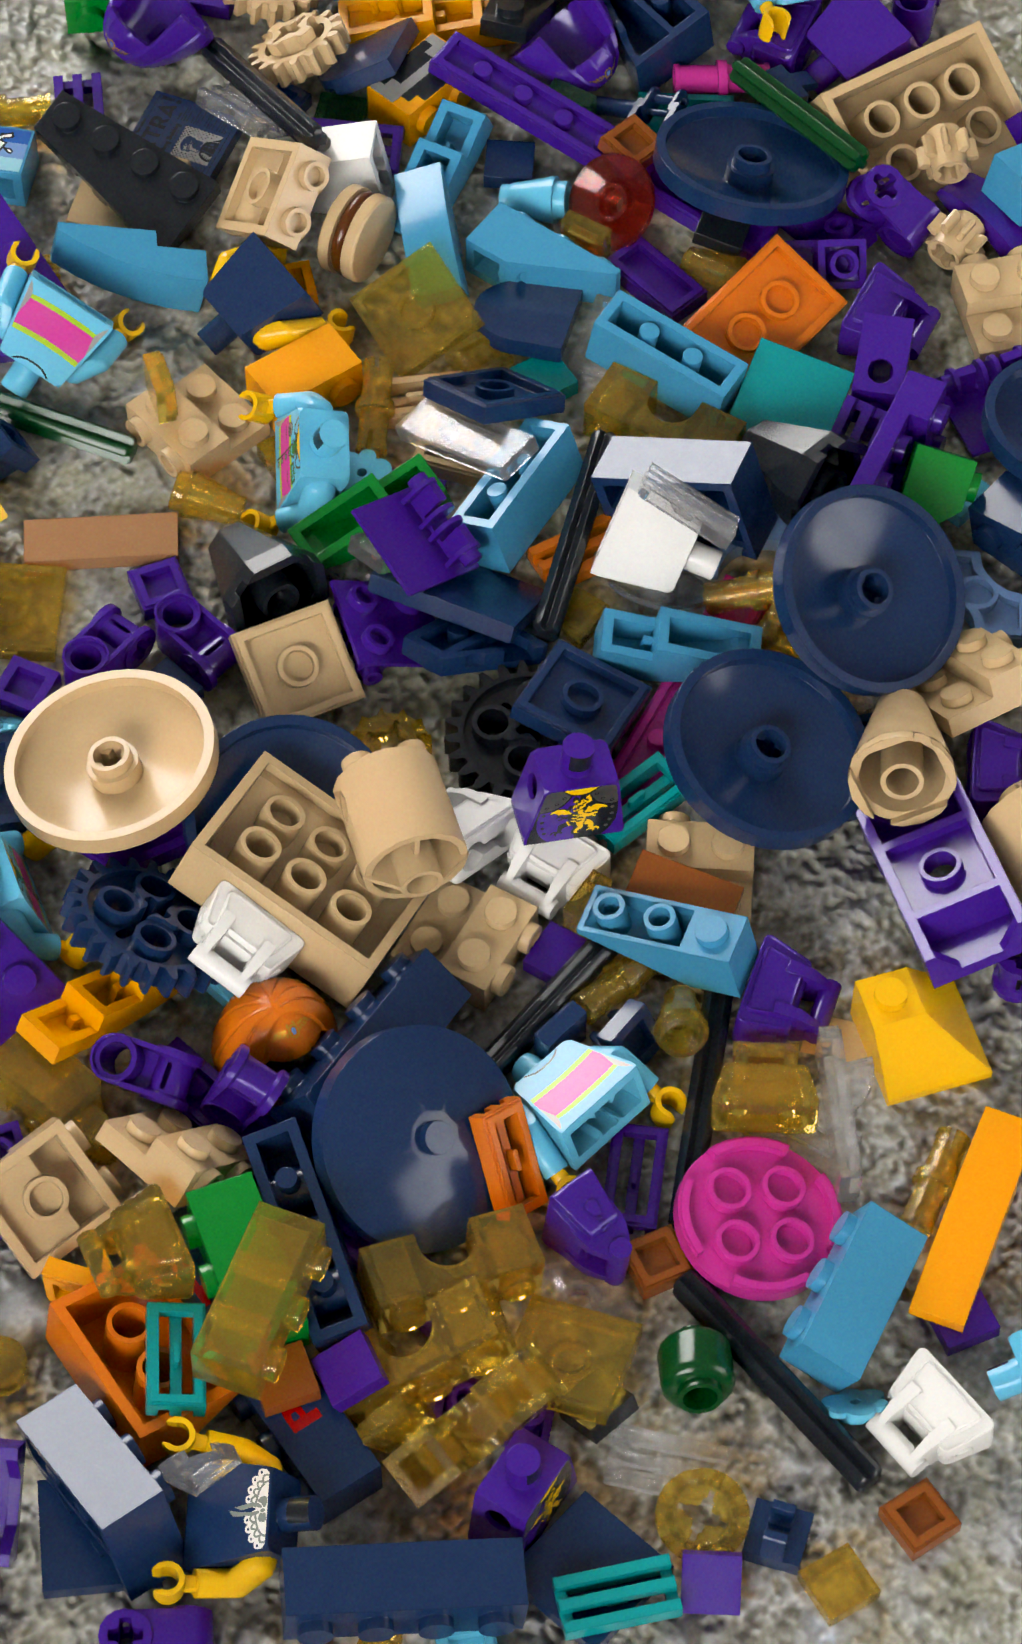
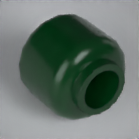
M687 1325L669 1334L660 1343L657 1352L660 1386L665 1399L672 1405L689 1413L701 1414L716 1409L732 1394L736 1382L732 1351L728 1339L722 1333L705 1326Z

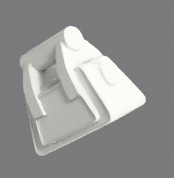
M449 787L446 789L469 853L465 866L450 882L454 884L461 883L509 850L511 839L517 827L511 798L477 792L469 788L455 789Z
M517 825L511 839L509 852L507 853L509 869L500 876L496 887L537 906L538 914L551 920L567 901L577 903L590 894L596 884L602 885L609 880L611 852L587 837L524 846ZM528 878L548 889L547 893L527 883Z
M221 881L199 910L192 935L193 941L198 945L187 959L237 998H240L251 983H259L281 974L304 946V940L231 883Z
M920 1348L915 1352L888 1392L889 1396H887L889 1404L883 1412L876 1413L865 1425L908 1475L914 1477L926 1466L938 1460L942 1464H950L989 1448L992 1445L995 1424L990 1416L930 1351ZM905 1423L920 1439L921 1443L915 1448L898 1429L899 1426Z

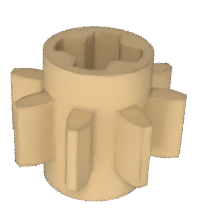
M940 123L931 127L926 134L921 136L923 146L916 148L915 152L918 167L922 170L926 169L929 180L934 179L940 184H954L960 182L968 173L972 172L971 161L978 159L979 154L975 138H968L966 127L960 128L953 123Z
M953 209L948 216L940 211L927 226L931 233L925 241L928 244V254L938 266L944 269L953 270L955 265H959L969 255L986 253L982 248L988 240L987 236L984 235V225L976 215L969 211Z

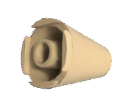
M901 689L885 694L878 700L849 764L848 785L852 800L865 815L874 819V815L890 819V825L900 827L922 824L941 814L947 807L948 799L956 788L957 770L953 757L924 698L912 690Z

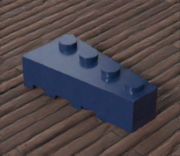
M427 948L408 956L400 952L393 957L379 973V976L384 981L372 994L369 990L364 991L347 1007L344 1014L349 1020L338 1032L332 1028L317 1040L316 1044L309 1051L314 1058L302 1072L298 1068L289 1072L290 1078L287 1085L268 1112L277 1123L296 1117L308 1136L312 1147V1123L318 1096L332 1068L351 1047L373 1033L396 1026L423 1024L446 1028L472 994Z

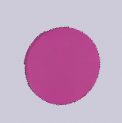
M736 1137L710 1147L685 1173L677 1189L673 1206L674 1228L679 1245L696 1271L708 1282L724 1292L754 1301L782 1300L807 1290L806 1282L810 1273L822 1258H828L834 1242L829 1240V1236L835 1223L842 1215L840 1200L825 1173L820 1174L807 1160L789 1150L790 1145L765 1137Z

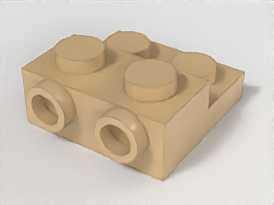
M250 137L215 228L230 235L246 238L254 232L268 246L296 251L299 242L310 230V214L316 198L328 184V167L332 158L299 142Z
M1022 245L1013 248L1007 256L987 259L984 254L979 253L965 257L959 265L953 267L950 292L974 357L985 362L987 355L994 354L996 357H1000V354L1012 351L1014 346H1022Z
M205 363L174 385L166 378H163L126 404L128 421H126L125 426L129 435L137 438L139 446L144 447L147 445L158 456L162 467L172 477L179 476L192 489L270 435L269 423L265 425L241 420L238 417L241 414H249L253 407L244 399L239 398V394Z
M982 627L964 630L960 634L954 651L942 668L930 679L908 690H912L924 698L938 728L954 738L1022 705V647L1018 649L1013 646L1011 639L1003 630H998L994 633H990Z
M669 811L661 814L659 819H648L646 850L744 887V893L735 914L748 917L751 926L755 847L730 838L707 822L691 821V818L682 812Z
M448 881L428 895L389 954L390 960L400 952L408 956L427 948L472 994L466 1003L485 1012L495 995L502 997L507 992L515 976L516 968L514 965L522 953L528 955L530 949L540 937L542 926L538 924V907L491 884L486 892H483L464 882L454 884Z
M168 1107L105 1120L95 1137L98 1142L174 1208L186 1205V1192L250 1171L252 1175L254 1174L245 1146L242 1145V1138L237 1132L218 1123L191 1128L192 1123L188 1117Z
M50 1118L7 1150L8 1154L0 1159V1236L32 1279H35L42 1273L48 1256L62 1259L125 1211V1208L117 1199L124 1193V1190L105 1165L98 1170L93 1166L84 1153L91 1148V1145L72 1120L63 1124L59 1118Z

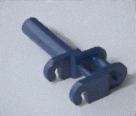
M657 86L651 87L645 98L638 97L637 100L586 94H574L572 97V101L598 116L627 119L632 114H636L645 124H649L653 116L665 117L664 122L672 114L687 108L689 105L686 90L679 89L675 95L661 94V90ZM660 104L668 105L667 110L658 108Z

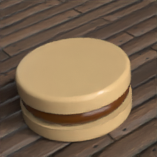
M359 184L349 185L342 190L329 208L320 230L317 244V259L320 266L332 273L343 275L344 278L359 283L368 279L383 260L392 240L396 224V206L394 201L388 196L374 193Z

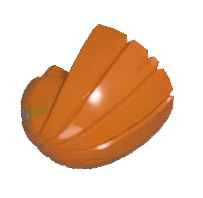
M273 977L259 983L253 982L240 998H237L235 995L231 997L219 1015L211 1041V1054L214 1066H217V1071L220 1072L226 1060L233 1055L241 1044L250 1048L249 1055L265 1065L268 1061L287 1062L298 1059L309 1052L311 1047L327 1031L333 1028L338 1032L337 1022L325 1000L308 985L298 980L286 977Z

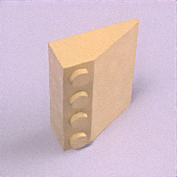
M980 20L823 92L809 103L866 146L870 152L866 160L868 164L863 170L849 171L847 185L855 177L866 174L877 165H891L922 195L934 203L939 201L936 193L948 184H940L934 179L929 180L926 169H919L915 149L923 146L921 136L926 134L931 127L940 123H953L960 128L966 127L968 138H975L979 154L978 159L971 161L972 173L985 179L994 155L1017 145L1004 121L1022 111V103ZM887 177L884 178V179H882V181H883L884 183H885L886 181L890 180V179L887 178ZM868 200L864 201L863 204H869Z
M266 751L263 752L192 842L168 881L171 886L200 906L204 904L221 881L231 883L304 940L303 948L288 967L346 1008L357 997L428 896L391 899L378 897L368 891L336 800Z

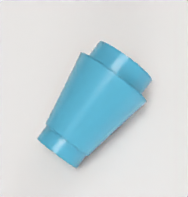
M559 176L501 184L499 203L502 202L516 211L525 212L534 220L556 225L559 220H569L573 205L572 185L570 181H560Z

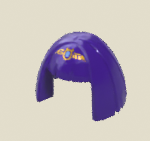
M109 0L103 20L104 37L111 50L124 62L140 68H155L180 61L195 54L215 38L209 25L196 12V9L188 0Z
M572 0L568 6L566 5L550 19L549 24L546 23L526 44H522L509 58L510 62L556 91L569 94H585L596 91L613 76L619 60L618 38L606 4L603 0Z

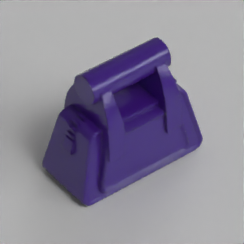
M810 0L787 5H775L786 9L791 15L786 39L782 40L780 35L773 31L771 41L768 43L762 41L758 36L762 14L756 13L751 3H748L726 44L727 50L734 55H740L742 58L748 57L756 64H770V69L782 64L789 73L803 71L813 51L806 38V34L822 14V1Z
M877 262L842 320L836 351L841 355L857 356L864 312L915 319L910 360H916L939 321L941 313L937 308L929 306L915 293V289L888 266L882 262Z
M992 720L972 729L966 752L965 792L980 823H982L991 808L999 802L1001 794L1009 786L1022 780V734Z
M766 935L761 944L737 1012L732 1040L736 1043L782 1045L787 1040L822 1044L842 989L841 984L833 979L824 977L812 968V964L807 958L775 936ZM801 1000L814 1001L810 1015L799 1008Z
M588 1168L550 1196L542 1232V1241L565 1257L583 1274L605 1280L609 1285L618 1286L625 1280L632 1252L627 1222L617 1206L608 1198L594 1171Z

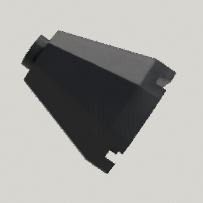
M763 420L758 425L749 428L741 440L753 443L771 496L773 509L787 525L809 502L833 490L849 486L861 464L860 455L865 456L868 451V446L853 437L832 431L770 420Z
M237 521L219 530L208 547L228 626L236 633L314 605L316 602L325 601L329 597L324 565L314 553L259 528Z

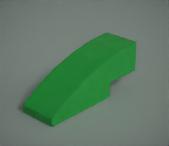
M418 453L379 480H377L373 473L369 474L293 525L287 532L297 546L314 553L324 565V569L376 551L351 514V511L409 488L407 482L416 474L424 471L428 478L435 477L438 481V486L447 497L440 506L452 502L441 481L422 455Z

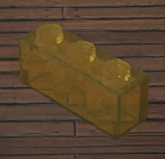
M262 1201L258 1202L190 1351L193 1377L256 1400H260L268 1381L274 1384L278 1381L287 1358V1349L283 1348L290 1330L299 1332L302 1328L310 1305V1299L305 1296L313 1280L318 1282L323 1280L330 1264L332 1249L326 1247L325 1223Z

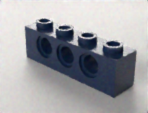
M296 1117L242 1137L273 1230L308 1318L309 1334L315 1348L319 1353H322L359 1329L368 1336L372 1345L380 1342L335 1212L321 1188L315 1170L309 1138Z

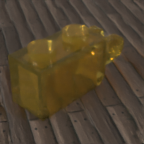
M19 1033L13 1034L0 1046V1110L8 1112L12 1109L24 1120L23 1124L29 1134L52 1117L59 1118L63 1124L72 1120L91 1145V1148L84 1153L88 1159H92V1164L96 1163L99 1167L100 1165L111 1166L112 1163H117V1157L95 1139L104 1121L109 1120L108 1115L105 1113V1100L103 1098L101 1079L74 1056L52 1065Z

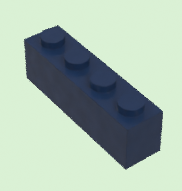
M522 1537L286 1547L281 1550L279 1585L283 1640L297 1639L302 1644H325L335 1637L358 1636L360 1640L365 1642H381L399 1634H419L420 1637L425 1639H442L451 1636L454 1632L479 1631L484 1636L496 1637L507 1635L515 1629H523L529 1601Z

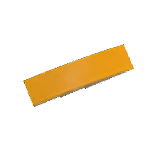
M489 0L338 1V13L351 38L350 44L412 17L419 29L418 36L410 49L414 48L432 32L447 42L457 31L482 47L516 43L480 35V20Z
M100 969L68 981L60 999L23 1013L15 1031L54 1065L92 1047L103 1035L112 1032L117 1033L179 992L173 988L169 998H164L157 987L151 986L145 995L141 993L138 982L131 980L128 985L122 987L119 983V974L112 972L102 976L99 974Z
M988 1106L985 1107L928 1254L908 1314L963 1333L978 1290L981 1287L996 1249L999 1234L1016 1194L1022 1174V1118Z

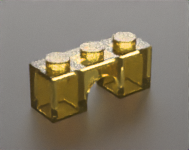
M616 362L612 363L584 403L583 434L591 437L595 430L601 429L606 433L613 432L616 436L741 441L746 433L747 422L703 402L695 413L684 421L671 423L656 418L654 415L657 407L658 382Z
M523 1204L468 1218L465 1248L469 1257L455 1265H439L428 1260L420 1251L414 1233L359 1248L357 1277L378 1334L381 1335L391 1331L400 1333L410 1332L418 1329L430 1320L448 1315L463 1317L475 1312L483 1305L504 1299L509 1302L520 1301L529 1297L536 1290L542 1289L545 1258Z
M474 1275L425 1301L432 1322L431 1334L426 1344L412 1355L399 1357L396 1348L374 1328L364 1332L368 1336L390 1382L344 1411L348 1417L366 1432L371 1429H381L394 1424L400 1419L402 1413L424 1402L430 1403L443 1399L451 1393L454 1386L474 1376H484L495 1372L504 1364L505 1360L519 1353L496 1294L478 1276Z
M533 1344L509 1355L469 1389L471 1392L438 1419L425 1425L382 1461L418 1509L439 1498L513 1437L519 1428L525 1427L568 1391V1388Z

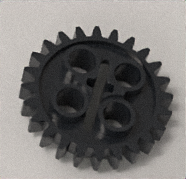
M524 660L519 661L517 673L510 674L503 664L498 665V678L495 680L483 672L480 673L479 690L472 686L464 685L463 701H452L451 717L445 718L446 736H444L445 754H448L449 771L458 772L460 788L474 785L473 790L477 792L512 798L522 772L515 769L525 767L530 752L537 748L561 745L509 717L511 712L508 709L512 710L513 704L536 673L529 672ZM541 661V663L539 664L537 670L539 669V667L541 666V664H542L544 661ZM489 731L500 732L498 735H488L485 733ZM615 749L611 754L612 759L615 757Z

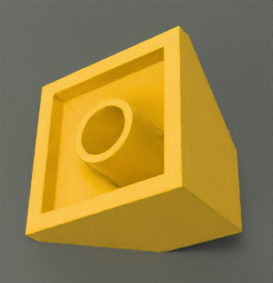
M909 967L855 981L850 1015L887 1106L992 1077L993 1072L955 981L934 989L927 972Z

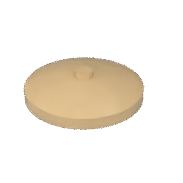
M140 669L101 672L81 678L58 689L40 702L21 722L10 741L5 756V788L20 821L32 834L45 843L78 853L99 854L122 851L142 845L165 834L182 822L199 805L211 787L216 775L220 753L219 740L212 718L204 702L191 688L179 680L165 674Z

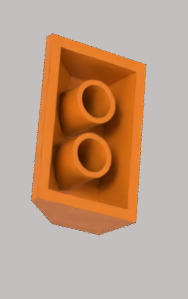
M150 1254L50 1302L45 1335L46 1340L86 1397L91 1402L100 1398L106 1405L116 1422L117 1428L114 1431L118 1436L121 1437L125 1433H129L135 1440L146 1460V1463L143 1464L144 1467L169 1455L163 1449L162 1442L180 1446L185 1444L189 1438V1434L185 1429L166 1425V1421L174 1417L169 1416V1410H158L157 1416L145 1415V1312L147 1302L183 1303ZM159 1317V1394H169V1317ZM181 1317L182 1394H193L192 1318ZM207 1337L205 1417H193V1411H182L181 1416H178L188 1419L193 1424L196 1433H199L237 1396L241 1388Z

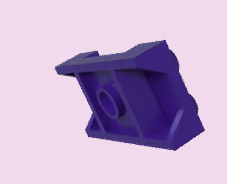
M908 370L850 485H877L898 492L914 441L944 450L946 437L941 434L947 424L951 411V406L944 404L947 388L946 382Z
M958 776L955 791H953L948 799L947 807L941 814L925 823L904 827L890 825V819L874 815V819H872L860 809L855 811L864 839L881 875L883 874L934 989L1022 953V905ZM943 865L955 867L946 876H930L931 872L937 867Z

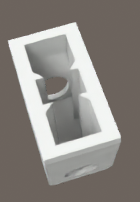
M377 120L322 127V131L327 134L326 145H320L318 152L332 158L328 167V184L317 196L312 211L314 213L327 214L340 192L352 184H359L374 193H381L392 198L395 182Z
M633 470L597 550L590 573L664 593H671L683 569L711 581L723 552L696 541L704 517L699 510Z

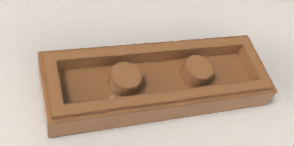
M177 512L24 520L25 572L145 566L176 556L180 564Z

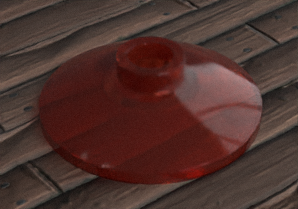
M619 153L604 154L590 161L579 172L569 196V216L576 234L586 245L604 252H616L621 248L633 245L647 230L655 208V189L648 171L636 159ZM623 198L621 210L618 212V201Z

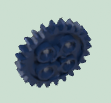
M109 857L106 866L94 860L89 870L80 868L75 879H71L62 899L64 901L59 911V915L65 917L61 928L63 931L74 933L69 942L71 947L86 948L82 958L84 962L99 961L103 964L99 974L102 976L112 972L119 974V983L122 987L128 985L131 980L138 982L141 993L145 995L151 986L157 987L164 998H169L173 988L183 997L188 998L193 988L201 993H206L210 983L214 985L219 984L187 959L198 945L193 941L192 935L201 906L168 883L176 869L172 868L164 874L159 872L156 862L152 860L147 868H142L134 857H129L126 866H123L116 858Z

